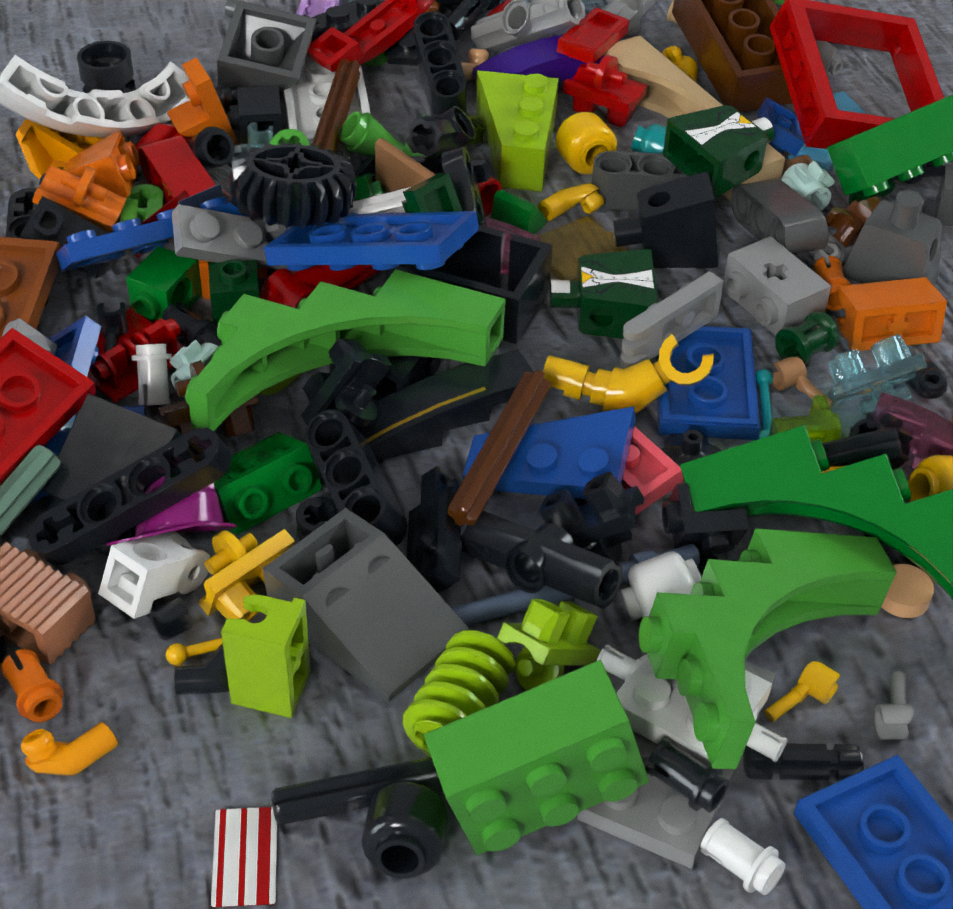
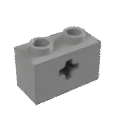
M769 236L728 253L722 290L776 336L778 331L785 327H796L804 323V319L812 312H826L831 285L773 237Z

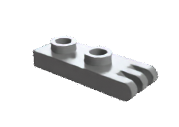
M709 271L693 282L684 284L677 292L659 303L652 304L646 311L626 322L623 328L624 338L621 346L620 366L627 368L646 359L651 360L659 355V350L664 340L671 334L679 342L718 317L724 280Z

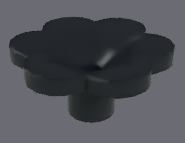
M687 430L683 435H669L665 439L664 447L661 449L678 466L721 451L717 446L709 444L708 438L697 430Z

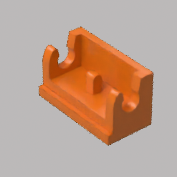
M926 277L838 286L837 299L840 305L844 307L846 317H836V323L840 332L848 341V347L851 352L941 341L947 300Z

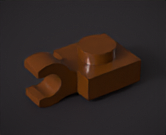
M874 196L860 202L855 200L845 210L840 207H833L825 217L828 227L832 226L838 229L833 237L846 248L854 245L866 220L881 200Z

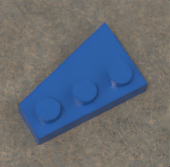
M634 406L530 425L494 491L548 495L565 489L569 491L573 498L586 499L582 493L586 483L594 477L609 471L622 484L636 421ZM490 433L474 435L462 475L463 480Z

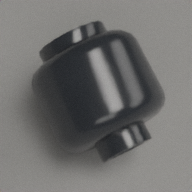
M398 782L381 788L372 797L366 815L361 839L366 858L384 874L398 879L416 877L429 872L439 863L444 850L448 824L445 803L431 789L412 782Z

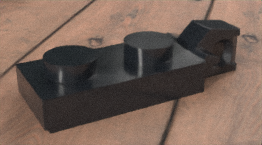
M435 466L422 475L420 505L409 511L407 559L434 590L440 593L460 581L461 527L454 524L455 519L448 515V506L459 489L458 481L443 473L440 467Z

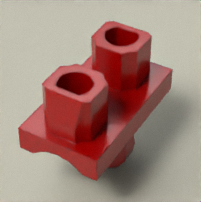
M607 54L599 64L591 61L587 65L582 63L573 78L566 79L563 82V93L572 96L573 111L593 113L600 105L607 108L606 119L608 123L623 127L633 117L636 105L646 96L647 85L627 79V73L617 70V57Z

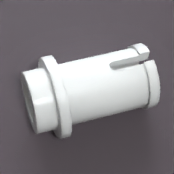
M166 344L136 345V355H131L132 361H137L138 405L171 404L167 359H172V355L167 353Z
M720 818L712 824L700 845V848H702L700 852L711 857L744 881L743 888L749 893L757 890L761 894L767 895L776 886L785 870V863L778 858L779 853L777 849L772 846L764 849L731 826L724 818Z

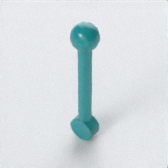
M760 369L755 374L756 384L760 386L763 426L758 439L777 434L772 427L769 388L774 378L772 372L767 369Z

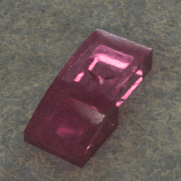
M881 392L874 415L882 418L888 412L903 420L901 429L912 434L914 438L909 442L910 453L915 454L912 468L915 469L924 458L933 455L953 456V423L922 406Z

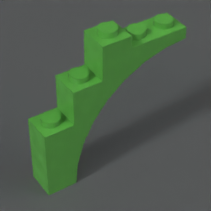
M396 269L383 286H378L375 289L373 296L321 281L308 298H303L299 302L297 308L243 294L230 311H225L219 320L217 336L221 340L222 345L217 347L211 361L199 375L191 378L187 386L185 400L190 407L192 429L208 428L214 431L235 409L261 391L294 375L333 364L328 352L334 343L341 338L358 340L368 353L386 355V357L419 356L444 358L485 367L503 339L506 299Z
M755 528L748 549L741 553L739 561L708 559L701 580L693 585L691 594L657 592L649 616H645L640 623V649L643 653H647L656 679L677 680L678 691L681 696L686 697L693 716L695 736L698 741H702L712 769H737L756 723L745 688V660L752 650L775 633L805 621L838 615H878L897 572L877 537Z

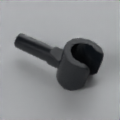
M120 302V309L115 312H105L104 303H100L96 307L98 322L102 326L100 333L105 338L104 353L117 346L119 336L124 335L129 330L126 306L123 302Z
M176 598L162 606L153 602L150 614L146 615L151 619L156 632L163 640L174 638L192 628L191 623L184 616L188 613V608L181 598Z

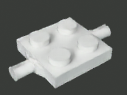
M605 645L597 661L601 660L607 672L625 681L617 691V695L629 719L632 730L657 744L667 738L676 747L707 767H710L711 764L704 745L695 736L693 716L686 697L681 696L678 691L677 680L656 679L647 654L635 660L612 648L610 645ZM745 670V688L756 722L758 712L768 700L772 683ZM755 723L746 746L777 762L786 746L787 738H783Z

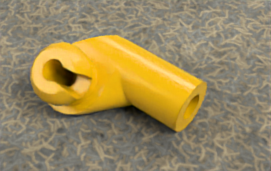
M670 46L662 51L666 58L697 83L698 66L694 59L682 55L681 48L677 46Z
M586 183L559 190L539 202L538 209L546 216L547 221H551L581 204L586 214H592L604 205V198L598 192L599 187L592 183Z

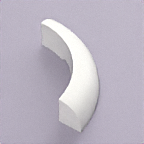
M14 55L0 73V105L27 120L57 131L80 136L106 138L112 133L121 130L123 137L148 132L158 123L168 122L170 118L167 112L189 101L182 86V83L188 81V78L183 70L170 61L157 77L132 92L122 93L121 90L94 89L89 93L68 89L64 81L42 72L17 55Z

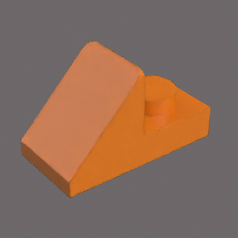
M197 57L181 64L188 78V81L182 83V86L189 101L167 112L178 133L193 138L207 127H218L229 134L234 145L238 144L213 83Z

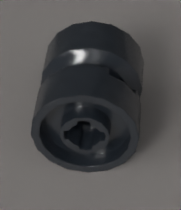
M97 41L80 49L77 54L80 79L85 84L83 87L84 93H89L94 89L121 90L122 93L136 90L135 80L132 78L134 73L131 51L126 45L116 41Z

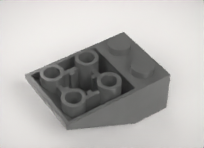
M344 508L262 568L268 597L290 602L293 601V598L305 600L309 644L387 701H391L433 666L455 633L469 630L467 625L386 534L347 508Z

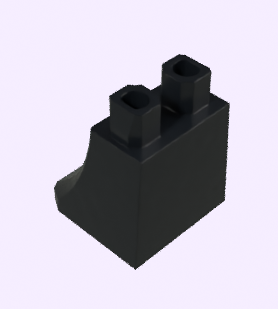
M88 393L58 455L61 466L42 489L53 497L47 511L179 438L182 434L175 428ZM200 454L202 461L203 459H205V456L203 454ZM176 466L175 469L181 474L182 471ZM159 473L151 477L145 484L143 491L145 492L150 484L164 477L165 473ZM110 500L104 503L97 511L96 521H101L110 516L115 510L117 500ZM136 526L106 543L127 539L130 535L135 537ZM106 543L94 550L109 556L111 545L106 546Z

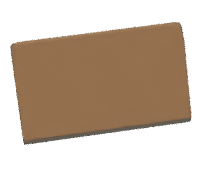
M379 138L375 142L376 181L381 180L386 193L413 187L435 175L384 138Z

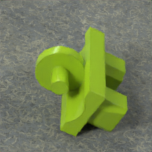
M532 599L522 623L504 622L497 639L504 643L523 644L525 646L516 659L515 673L520 685L525 690H530L563 676L564 665L586 666L596 662L600 650L587 643V640L598 616L571 601H561L558 607L543 599Z

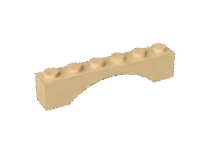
M640 35L617 42L604 54V56L608 54L617 57V70L627 73V79L647 85L646 96L637 104L638 106L658 112L668 118L723 106ZM767 143L762 169L759 173L740 184L776 178L781 180L785 157ZM733 188L723 193L730 201Z

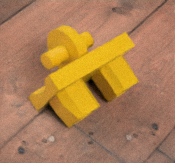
M285 529L259 546L256 538L251 533H247L240 539H237L232 533L225 530L212 538L215 555L204 561L206 569L213 576L204 582L206 596L199 600L198 604L208 616L219 610L226 619H245L248 622L252 620L259 612L246 610L243 598L256 595L251 587L260 581L265 583L262 568L294 545L295 540Z

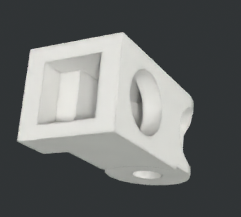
M175 531L111 545L98 594L133 619L150 614L154 600L177 593V591L181 594H189L196 590L208 575L204 561L209 559L210 555L202 549L193 548L184 537Z

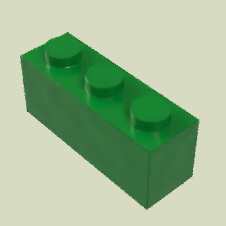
M953 95L827 147L845 196L862 190L866 198L890 188L887 181L890 178L897 176L899 182H903L925 173L922 165L932 161L935 168L953 161Z

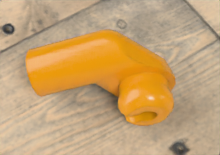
M103 722L98 723L72 742L54 741L53 734L42 728L30 732L21 742V750L27 756L24 762L35 773L67 776L82 772L118 746L113 732Z

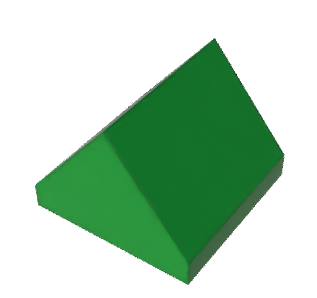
M496 191L490 219L491 227L504 231L511 236L515 234L531 238L545 226L547 222L546 216L534 204L506 191Z

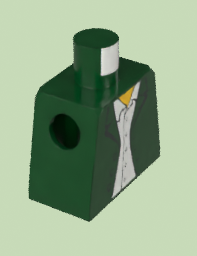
M729 105L674 116L667 119L663 156L687 176L708 172L715 198L760 172L763 166L766 145L774 138V128L767 118L762 117L750 121L733 106Z
M651 249L582 255L578 258L576 280H550V308H576L578 331L582 334L623 339L624 324L646 311L652 304L658 303Z

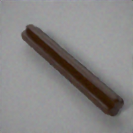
M343 59L339 62L311 146L317 145L319 149H331L336 153L340 141V131L347 119L360 78V64L357 60L354 59L350 62L347 59Z
M535 370L534 373L525 372L448 506V515L455 519L454 524L463 527L465 524L473 526L480 518L550 390L551 383L544 378V372L540 370Z

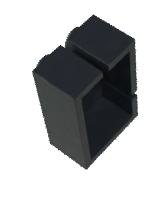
M479 225V230L464 243L461 249L455 251L445 261L443 266L431 270H420L416 268V264H400L395 268L386 270V281L396 269L504 298L506 300L502 340L517 344L550 289L553 245L513 234L510 239L509 272L507 276L503 274L505 232Z

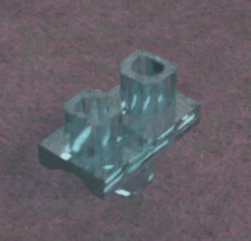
M900 334L885 338L871 347L879 368L866 372L857 350H851L833 357L829 362V367L835 386L828 393L829 398L834 402L833 407L872 394L871 398L860 401L861 411L864 415L868 412L873 413L877 411L881 418L887 412L899 418V403L910 400L911 392L907 386L893 389L892 386L914 379L917 371L927 367L922 353L911 356Z

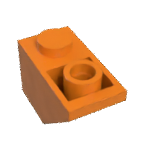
M120 130L67 160L63 171H68L82 177L85 169L89 166L97 170L93 183L126 198L130 195L138 172V166L141 165L136 147L131 141H125Z

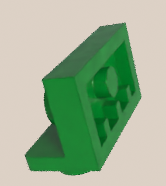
M280 432L231 455L232 460L229 469L224 476L214 482L225 522L237 525V528L229 530L236 535L316 494L322 488L307 443Z

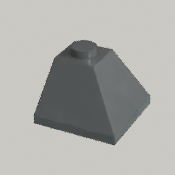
M237 1L217 60L218 86L228 84L229 87L278 85L279 92L297 85L317 19Z

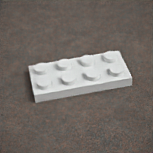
M306 56L298 84L283 90L288 129L301 131L306 135L309 143H312L336 71L331 72ZM361 65L359 68L360 78L347 118L355 111L362 114L366 112L371 114Z

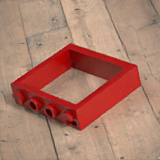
M785 0L769 26L806 147L827 149V147L895 119L838 110L816 40L890 52L911 112L944 98L915 18L812 0Z

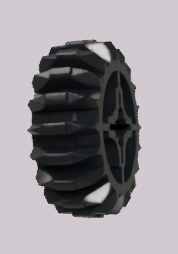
M282 142L281 145L266 143L263 148H249L248 152L244 151L238 154V158L232 161V171H230L229 186L232 204L238 207L239 213L250 215V219L253 221H266L269 226L274 224L284 225L286 229L290 226H299L303 229L309 225L322 227L325 222H338L339 218L349 215V210L353 208L357 189L354 166L346 160V157L335 155L331 149L322 150L317 145L304 146L300 142L296 145L286 144L285 142Z

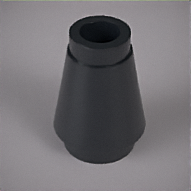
M207 127L187 141V144L204 168L208 169L224 164L229 165L232 161L235 151L234 142L229 134L221 128Z

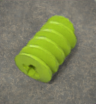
M463 630L455 633L446 644V649L436 660L435 667L425 678V684L415 694L414 702L409 705L403 714V727L413 744L424 754L431 757L423 734L497 704L499 702V694L505 691L509 685L508 675L516 672V661L512 652L504 643L491 634L477 630Z

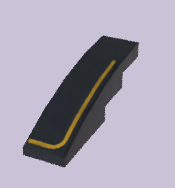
M519 349L492 356L485 367L466 363L422 379L376 400L373 403L377 407L378 416L374 422L366 427L355 424L353 426L368 441L377 461L442 446L444 431L490 421L492 406L508 402L524 373H534Z

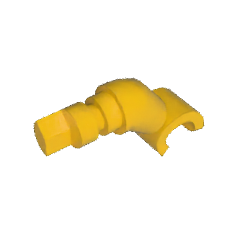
M671 334L664 340L659 350V360L653 364L650 359H646L627 368L614 367L613 371L599 368L597 373L589 371L590 365L549 355L543 372L545 373L544 378L551 383V387L564 390L563 396L581 400L583 395L590 397V403L603 406V412L634 406L635 414H637L668 391L665 385L671 381L680 386H692L701 383L709 376L713 368L714 354L702 355V362L695 371L681 373L671 363V355L674 349L679 346L675 337Z

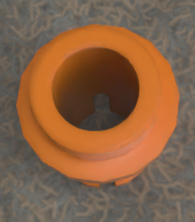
M828 256L830 268L826 267L825 259L821 257L813 265V271L831 285L826 308L833 311L843 309L844 307L840 305L837 299L838 286L851 285V282L844 277L842 263L837 257Z
M19 649L15 651L23 665L21 670L17 668L12 657L8 655L2 662L1 671L17 696L16 707L19 714L37 723L45 722L55 717L62 708L63 690L60 684L55 680L49 679L40 664L37 654L33 650Z

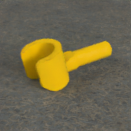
M810 662L800 675L797 685L766 708L764 715L770 722H774L798 703H802L808 695L823 704H827L838 689L836 682L840 678V674L821 662Z

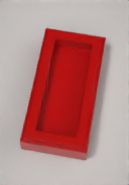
M596 7L584 19L580 20L579 25L572 27L558 39L556 52L584 63L589 61L595 63L628 33L630 20Z

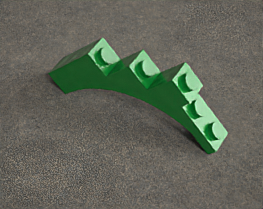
M802 425L680 464L685 483L689 487L690 499L695 512L746 508L747 517L764 515L798 516L824 520L849 527L868 536L877 537L880 542L903 554L923 569L953 600V489L905 504L904 501L912 498L907 479L902 468L892 470L887 454L821 473L830 469L824 447L820 439L810 442L806 427Z

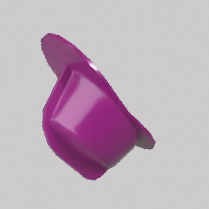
M165 476L150 484L144 494L152 493L160 488ZM214 483L138 524L135 537L106 543V546L171 531L176 533L212 532L235 529L237 525L224 523L218 495L215 491Z

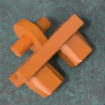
M50 165L43 181L34 193L32 202L38 205L43 196L111 233L113 230L112 226L116 224L127 198L93 183L97 170L89 166L85 169L82 177Z

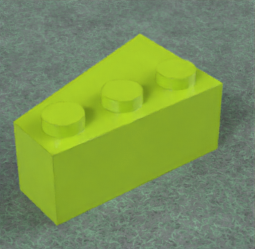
M477 70L476 114L481 117L486 126L483 136L485 141H488L490 158L501 188L542 192L556 121L559 78H550L542 74L520 75Z

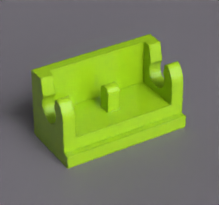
M264 595L246 596L243 598L244 608L251 612H262L266 615V618L258 623H250L245 619L227 618L221 630L231 704L292 718L311 674L306 602L298 598H293V601L290 602Z

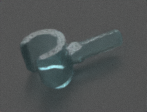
M250 123L247 127V152L249 148H263L266 143H269L273 138V126H269L265 131H257V123Z

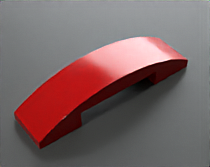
M385 0L344 33L331 27L310 44L307 57L331 72L337 70L339 62L343 59H347L350 62L355 59L361 65L383 53L400 40L414 26L416 17L425 13L434 0Z

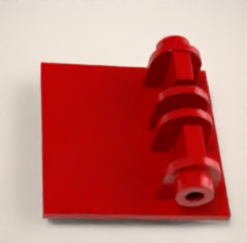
M130 308L126 311L129 330L124 335L119 336L117 346L105 353V338L100 333L96 344L99 353L87 375L88 378L95 382V388L114 403L138 390L137 361H132L131 355H136V345L166 344L167 353H171L173 357L183 347L176 340V337L181 334V330L174 319L164 320L159 318L153 324L141 314L136 313L133 308ZM167 359V371L174 368L169 362L170 359Z

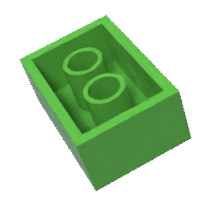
M601 660L423 734L445 797L477 856L487 851L505 850L516 844L522 836L546 826L554 827L566 824L583 810L604 801L615 802L625 799L634 793L637 787L649 783L629 719Z

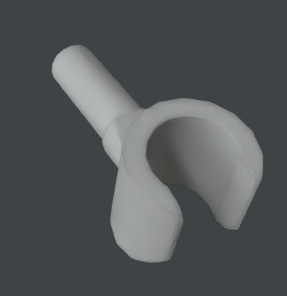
M895 671L891 674L890 704H877L874 709V730L879 740H905L908 738L907 724L913 718L914 709L911 704H906V675L901 671Z

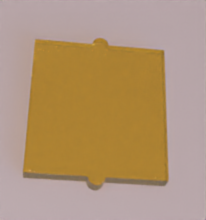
M588 216L532 238L533 240L553 245L551 272L559 280H576L578 258L582 255L628 251L623 246L616 247L615 239L613 238L614 234L603 230Z

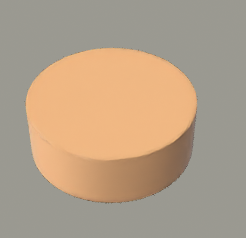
M894 564L893 566L897 573L881 607L888 613L901 618H915L924 614L929 608L934 594V584L931 578L923 570L915 566Z

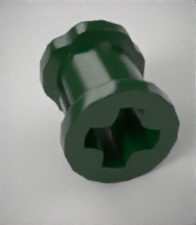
M815 311L807 315L804 323L796 327L788 326L779 330L775 337V346L782 360L788 357H798L806 365L810 361L811 356L820 351L829 352L835 349L839 344L840 336L834 320L825 312Z

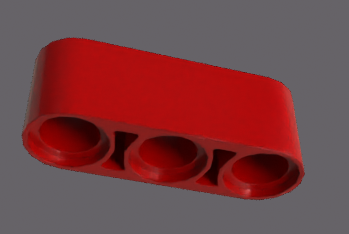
M182 136L138 147L144 176L150 185L157 186L163 191L165 204L183 190H186L190 196H193L216 186Z

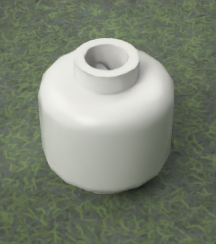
M672 551L633 565L628 572L630 587L620 590L631 621L649 616L657 592L691 594L693 585L701 580L694 560L691 558L684 561L679 553Z

